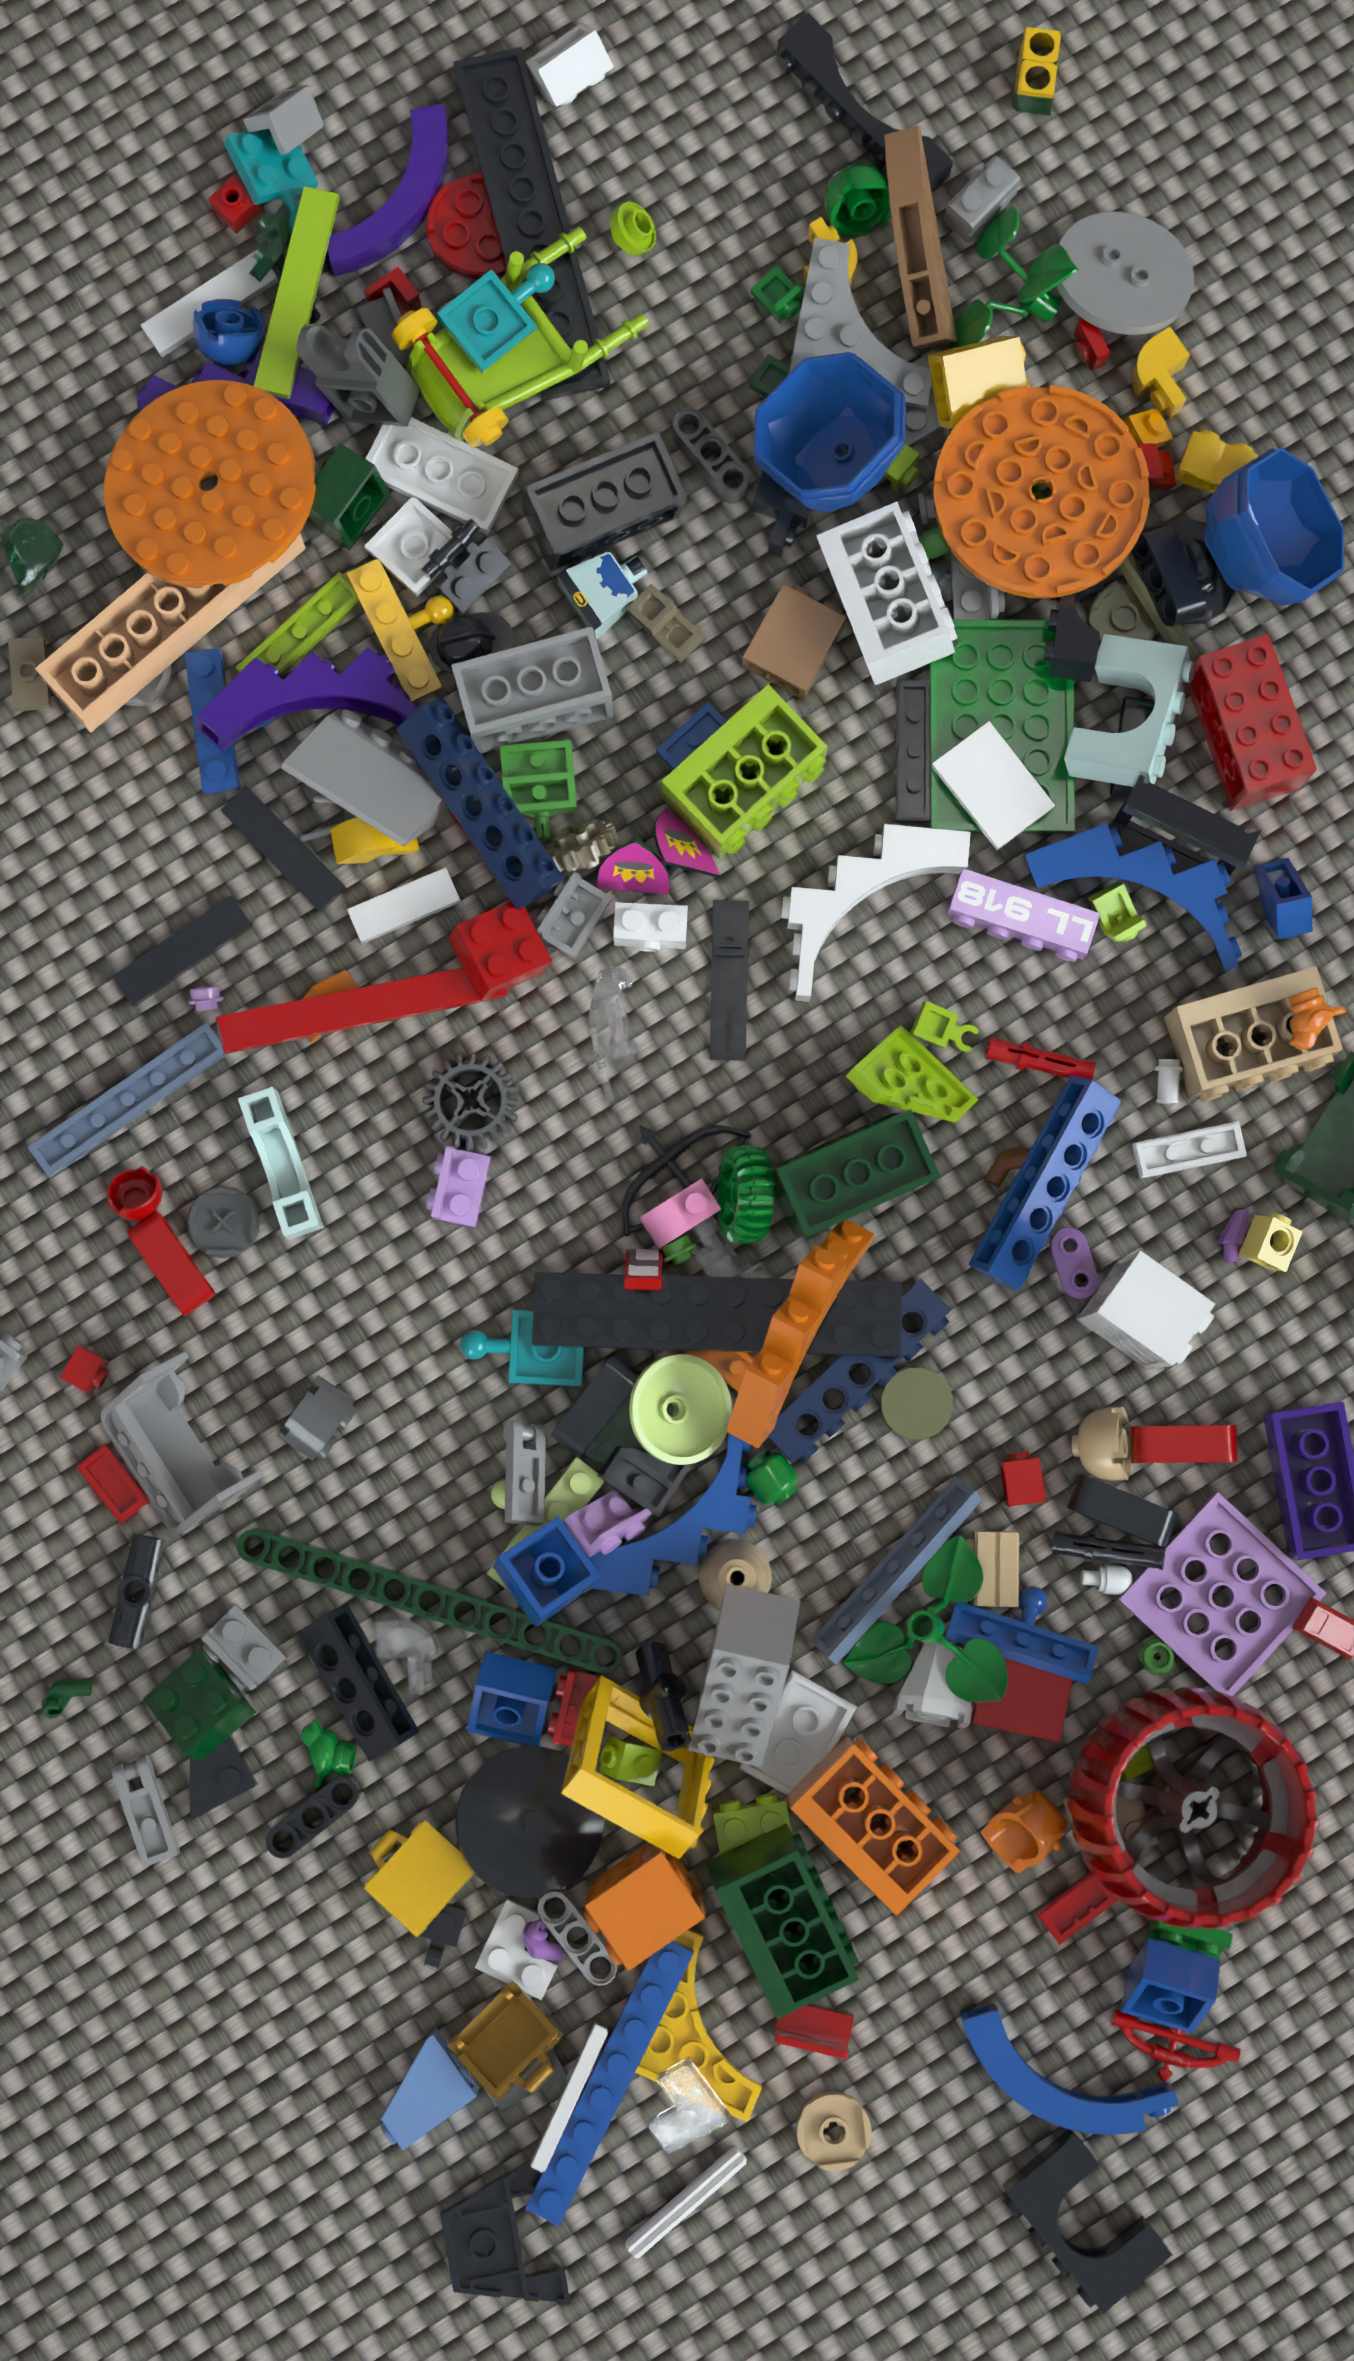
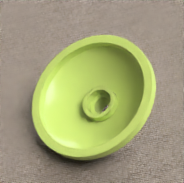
M687 1354L669 1355L651 1363L636 1380L629 1404L631 1426L641 1446L656 1459L676 1465L699 1462L716 1451L727 1435L726 1430L732 1414L731 1396L723 1377L707 1361ZM669 1403L672 1404L674 1409L671 1416L667 1413Z

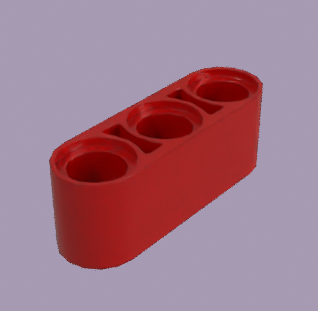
M158 1210L126 1231L139 1253L184 1316L189 1315L216 1296L205 1276Z
M1236 1425L1131 1426V1463L1237 1462Z

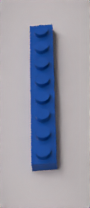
M673 1940L648 1958L570 2115L546 2170L541 2174L526 2204V2210L557 2226L560 2225L694 1954L693 1949Z

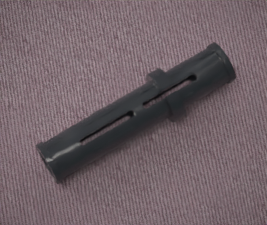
M1055 1531L1052 1554L1054 1555L1061 1554L1085 1558V1562L1093 1563V1559L1157 1568L1159 1570L1164 1568L1166 1547L1164 1546L1158 1547L1096 1538V1534L1088 1533V1536L1060 1533L1059 1531Z

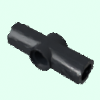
M133 1534L123 1580L117 1589L118 1602L108 1643L124 1648L141 1649L151 1602L156 1596V1581L166 1540L147 1535ZM134 1581L140 1582L145 1588V1596L140 1602L133 1600L129 1595V1587Z
M654 1641L648 1645H641L635 1652L645 1692L639 1699V1705L642 1711L653 1721L661 1750L672 1752L679 1748H685L691 1741L681 1703L687 1694L685 1683L679 1676L673 1673L669 1654L664 1643Z

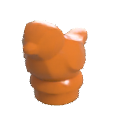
M1317 987L1289 997L1291 1003L1289 1008L1294 1013L1290 1021L1293 1036L1289 1044L1295 1046L1298 1050H1307L1313 1047L1318 1034L1332 1017L1346 1013V1008L1331 1007L1324 1004L1323 995L1319 994Z

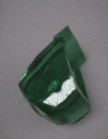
M30 517L14 520L0 533L7 561L20 588L19 593L16 595L18 603L26 598L41 580L47 577L57 564V559L64 546L63 542L49 525Z

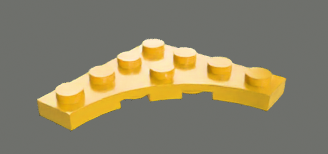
M688 1929L674 1940L693 1949L694 1954L635 2073L748 2122L762 2089V2084L735 2068L717 2049L707 2033L699 2013L695 1994L696 1962L704 1935Z

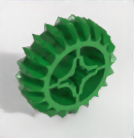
M740 1145L728 1148L721 1158V1164L718 1167L719 1176L716 1179L718 1183L716 1194L717 1203L721 1210L718 1211L717 1217L720 1220V1228L725 1238L729 1239L730 1242L750 1244L763 1241L769 1232V1226L773 1222L772 1213L775 1211L773 1206L775 1199L774 1172L770 1168L771 1161L767 1153L761 1147Z

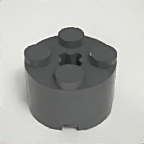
M318 1375L314 1380V1384L318 1388L315 1389L310 1385L284 1425L289 1430L286 1431L281 1428L276 1436L311 1460L318 1457L323 1461L335 1444L336 1437L332 1434L337 1427L343 1430L347 1427L357 1408L352 1405L355 1399Z

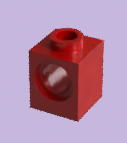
M1029 1451L1007 1454L1008 1461L999 1462L1005 1506L1046 1502L1040 1458H1030Z

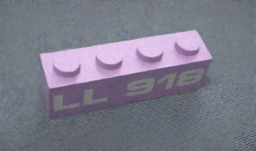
M963 868L946 916L952 917V922L959 926L973 928L974 925L988 929L987 934L995 938L1004 940L1008 936L1022 940L1021 945L1026 948L1041 951L1042 947L1056 951L1055 956L1060 959L1076 962L1077 958L1083 960L1088 954L1100 913Z

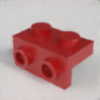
M570 1668L568 1677L560 1676L556 1697L562 1698L559 1713L552 1712L547 1734L554 1735L552 1744L558 1746L563 1744L572 1747L582 1700L601 1675Z

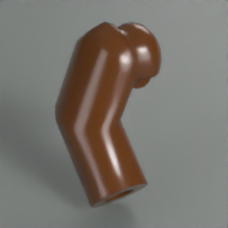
M1020 1146L1001 1151L984 1179L992 1185L1000 1187L1010 1170L1021 1168L1031 1149Z

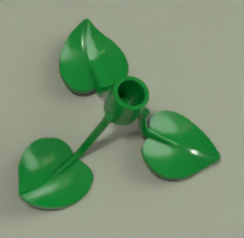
M1011 204L1006 205L1001 213H998L983 229L977 242L976 251L978 256L984 260L990 259L998 251V254L1026 283L1018 293L1020 307L994 301H988L984 305L979 299L973 301L960 313L954 323L957 342L949 344L950 349L979 342L991 326L993 319L992 309L1017 313L1023 318L1030 313L1041 322H1048L1055 316L1060 306V299L1051 293L1050 290L1079 271L1067 250L1060 244H1054L1038 256L1031 267V275L1028 276L1008 255L1004 247L1015 237L1020 223L1019 212Z
M956 1536L945 1542L927 1562L922 1576L924 1591L932 1598H942V1601L934 1607L930 1606L928 1611L921 1610L911 1615L907 1624V1643H905L904 1632L898 1626L889 1622L875 1623L856 1642L854 1648L846 1657L844 1663L851 1671L864 1679L876 1683H895L906 1677L912 1668V1658L907 1650L913 1647L915 1639L925 1644L938 1642L957 1656L948 1664L946 1669L947 1685L957 1697L974 1703L1000 1701L1005 1697L1008 1687V1670L1004 1657L998 1648L987 1640L974 1638L965 1645L962 1652L943 1637L944 1624L936 1616L937 1612L948 1605L949 1600L959 1604L967 1603L978 1595L982 1588L984 1579L982 1566L963 1537Z

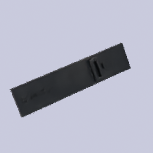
M713 900L710 1060L746 1061L749 901Z

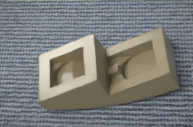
M652 584L626 608L628 613L679 663L705 639L703 633L678 612L676 605Z

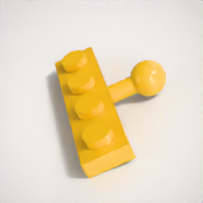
M379 558L346 573L383 651L392 663L395 675L402 689L410 697V701L414 703L441 690L442 685L414 630L430 622L444 624L450 620L453 615L451 601L444 596H434L428 600L425 609L407 617Z

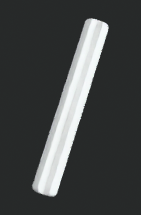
M732 2146L626 2240L625 2246L628 2252L636 2259L646 2253L746 2165L747 2159L738 2147Z

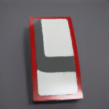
M626 1249L625 1289L661 1290L662 1249Z

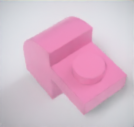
M701 1178L639 1219L657 1248L660 1249L720 1211L721 1208Z

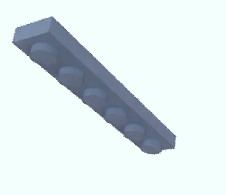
M206 1022L28 1146V1149L46 1175L51 1178L228 1054L223 1053L220 1039Z
M955 1477L811 1639V1642L837 1665L983 1499L968 1485Z

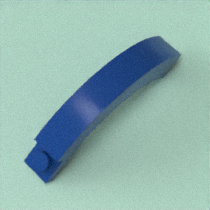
M995 2003L959 2013L965 2033L978 2059L992 2079L1016 2103L1052 2124L1089 2134H1129L1147 2130L1143 2115L1149 2114V2117L1163 2116L1171 2112V2107L1179 2105L1176 2092L1169 2082L1135 2092L1107 2096L1089 2095L1061 2087L1036 2072L1017 2053L1005 2032Z

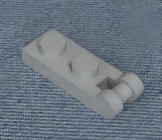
M508 1420L503 1430V1437L506 1441L505 1522L539 1526L544 1524L546 1430L540 1424L523 1426L519 1421ZM523 1441L527 1442L529 1449L523 1448Z
M144 1755L136 1758V1763L127 1766L122 1763L112 1767L113 1780L142 1866L146 1867L179 1855L180 1850L154 1775V1768L150 1757ZM140 1777L143 1787L132 1791L130 1780Z

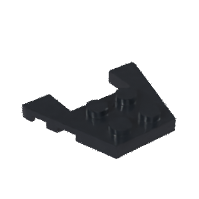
M532 2158L440 2212L453 2292L499 2298L501 2296L516 2297L538 2302V2300L551 2301L560 2305L571 2304L564 2266L525 2274L512 2199L532 2194L542 2172L530 2166Z

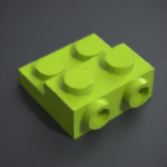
M777 1793L757 1796L755 1797L756 1803L742 1805L741 1800L719 1803L720 1809L713 1810L720 1855L786 1823L792 1834L785 1797L778 1799Z

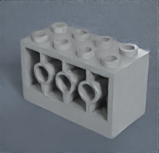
M592 626L451 665L471 738L481 754L500 749L501 745L518 744L614 717L612 694Z
M726 1584L700 1688L689 1751L762 1767L790 1666L800 1600Z

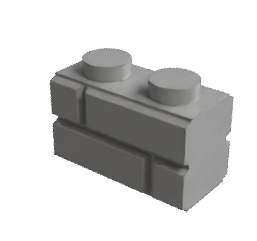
M994 155L984 166V170L981 169L946 205L943 221L965 242L970 243L1017 194L1021 178L998 156Z

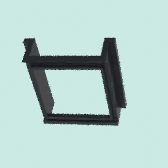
M1142 775L1139 776L1109 828L1116 827L1123 847L1117 849L1119 856L1156 841H1161L1163 847L1170 845L1177 865L1171 867L1173 873L1210 860L1131 821L1132 816L1218 857L1217 865L1224 863L1229 877L1236 867L1243 870L1261 832V830L1247 833L1244 831V828L1150 782L1148 784L1143 782L1145 777ZM1220 896L1217 897V898H1214L1216 904H1217V902H1218Z

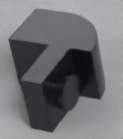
M763 471L753 499L752 511L777 519L769 540L768 553L781 557L785 546L792 547L798 528L796 526L806 529L809 508L785 491Z

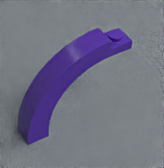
M444 104L410 110L412 121L411 154L407 169L395 192L379 210L363 222L344 231L331 234L324 265L331 264L334 277L352 273L383 259L411 237L427 217L429 205L437 191L442 187L448 163L449 132Z

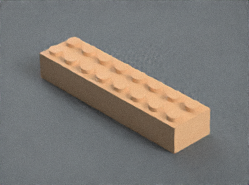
M299 533L287 551L274 563L269 561L261 568L252 572V577L227 586L220 583L203 585V588L182 587L160 580L147 572L35 668L45 684L90 733L93 732L306 548L301 533Z

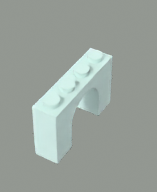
M1104 634L1095 666L1099 683L1141 690L1154 699L1155 705L1152 713L1144 723L1127 732L1107 733L1074 727L1064 757L1069 776L1131 787L1134 786L1140 775L1145 777L1143 782L1147 784L1148 782L1155 784L1156 778L1162 777L1166 758L1163 755L1166 746H1171L1175 737L1176 728L1173 723L1176 714L1182 713L1185 704V693L1183 691L1186 683H1191L1194 676L1195 662L1190 660L1188 646Z

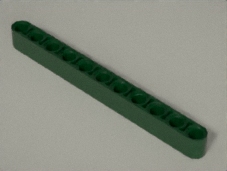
M256 1528L245 1531L237 1541L238 1554L247 1562L605 1674L611 1673L619 1667L622 1661L623 1653L621 1646L611 1638L547 1619L540 1624L546 1632L545 1640L538 1644L532 1643L526 1638L525 1632L527 1626L533 1623L522 1610L278 1533ZM252 1535H258L264 1541V1550L259 1556H255L248 1551L247 1541ZM287 1546H293L299 1552L300 1558L294 1567L287 1566L282 1560V1552ZM322 1557H328L334 1563L335 1570L329 1578L322 1577L317 1572V1562ZM356 1568H363L369 1573L370 1582L364 1589L357 1588L352 1583L351 1575ZM391 1579H398L404 1584L405 1594L401 1599L396 1600L388 1596L386 1585ZM433 1590L439 1595L440 1605L436 1610H427L422 1606L421 1596L423 1592ZM468 1601L474 1606L475 1616L473 1620L466 1622L457 1617L456 1607L459 1602ZM502 1612L510 1618L511 1624L508 1631L501 1633L492 1628L490 1622L494 1613ZM571 1634L579 1638L581 1642L579 1652L570 1655L561 1649L560 1642L565 1635ZM604 1645L612 1647L616 1652L615 1662L608 1666L601 1665L595 1657L596 1650Z

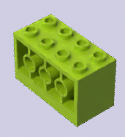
M768 684L662 780V798L719 859L726 853L732 856L746 843L744 838L752 829L758 832L772 819L770 814L777 806L780 805L782 808H785L799 794L796 790L805 781L811 784L824 772L823 766L826 763L825 758L828 746ZM769 752H778L781 755L776 756L770 754ZM750 775L753 776L755 779L747 780L744 779L743 776ZM725 799L729 801V803L719 804L716 802V800Z

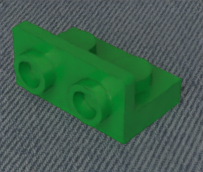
M1150 1919L1146 1941L1148 1938L1165 1940L1173 1946L1189 1951H1201L1209 1957L1219 1960L1221 1952L1230 1949L1233 1934L1218 1929L1176 1927Z

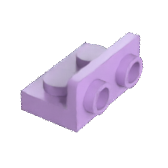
M446 1146L444 1154L438 1153L434 1174L440 1175L437 1189H430L426 1209L432 1210L431 1217L433 1219L476 1228L491 1162L490 1156L458 1150L451 1146Z
M614 1490L572 1513L563 1523L586 1556L590 1558L600 1551L604 1555L612 1552L622 1543L621 1539L626 1538L628 1541L636 1538L646 1529L643 1523L652 1513L646 1508L635 1514L620 1493Z

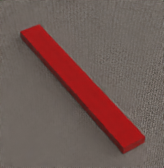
M462 967L216 1016L215 1020L223 1053L229 1054L505 998L507 990L480 1001Z

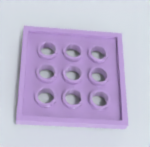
M1215 1492L1167 1544L1163 1570L1146 1567L1136 1577L1130 1588L1117 1599L1162 1642L1168 1645L1214 1691L1234 1696L1294 1630L1292 1627L1308 1598L1311 1596L1320 1601L1327 1593L1219 1492ZM1217 1533L1224 1534L1229 1542L1226 1552L1220 1555L1212 1552L1210 1548V1539ZM1248 1558L1254 1562L1256 1572L1252 1578L1243 1580L1237 1573V1565L1241 1560ZM1192 1560H1198L1204 1567V1574L1198 1581H1190L1185 1575V1567ZM1271 1584H1277L1283 1592L1282 1600L1276 1605L1268 1604L1264 1598V1591ZM1224 1585L1231 1592V1600L1226 1606L1218 1607L1212 1600V1593L1216 1587ZM1167 1587H1174L1179 1593V1602L1173 1608H1165L1160 1601L1161 1592ZM1246 1611H1253L1258 1617V1625L1251 1632L1243 1631L1239 1624L1240 1616ZM1196 1612L1202 1613L1207 1622L1205 1629L1198 1634L1192 1633L1187 1626L1189 1616ZM1221 1638L1230 1639L1234 1647L1232 1655L1226 1659L1218 1658L1214 1650L1216 1642Z

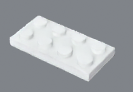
M412 417L408 427L383 425L366 457V460L376 466L387 487L410 498L414 496L422 504L464 524L471 518L479 525V531L487 535L519 475V468L477 448H471L469 444L458 441L456 438Z

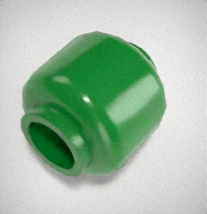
M763 1451L747 1464L751 1471L746 1475L745 1483L763 1505L773 1503L777 1507L798 1490L795 1484L798 1482L799 1476L781 1453H773L767 1456Z

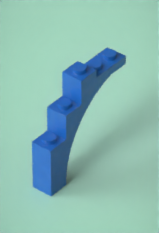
M1107 823L1024 854L1037 888L1079 877H1109L1136 882L1155 889L1182 906L1201 924L1211 937L1222 970L1226 972L1239 967L1236 958L1242 956L1235 936L1228 938L1224 924L1229 923L1228 915L1223 903L1216 904L1214 898L1227 894L1225 885L1231 883L1224 863L1217 865L1215 859H1210L1173 873L1171 867L1177 865L1170 845L1163 847L1161 841H1156L1119 856L1117 849L1123 847L1116 827L1109 829Z
M729 1433L726 1457L718 1474L707 1491L683 1516L649 1537L629 1544L619 1545L607 1555L600 1551L588 1558L601 1575V1578L589 1588L649 1596L650 1588L657 1589L660 1567L653 1566V1559L697 1565L698 1557L705 1558L708 1536L701 1535L702 1528L746 1534L747 1526L754 1527L757 1505L750 1504L751 1497L736 1495L737 1488L744 1489L747 1467L740 1466L742 1451L749 1452L750 1444Z

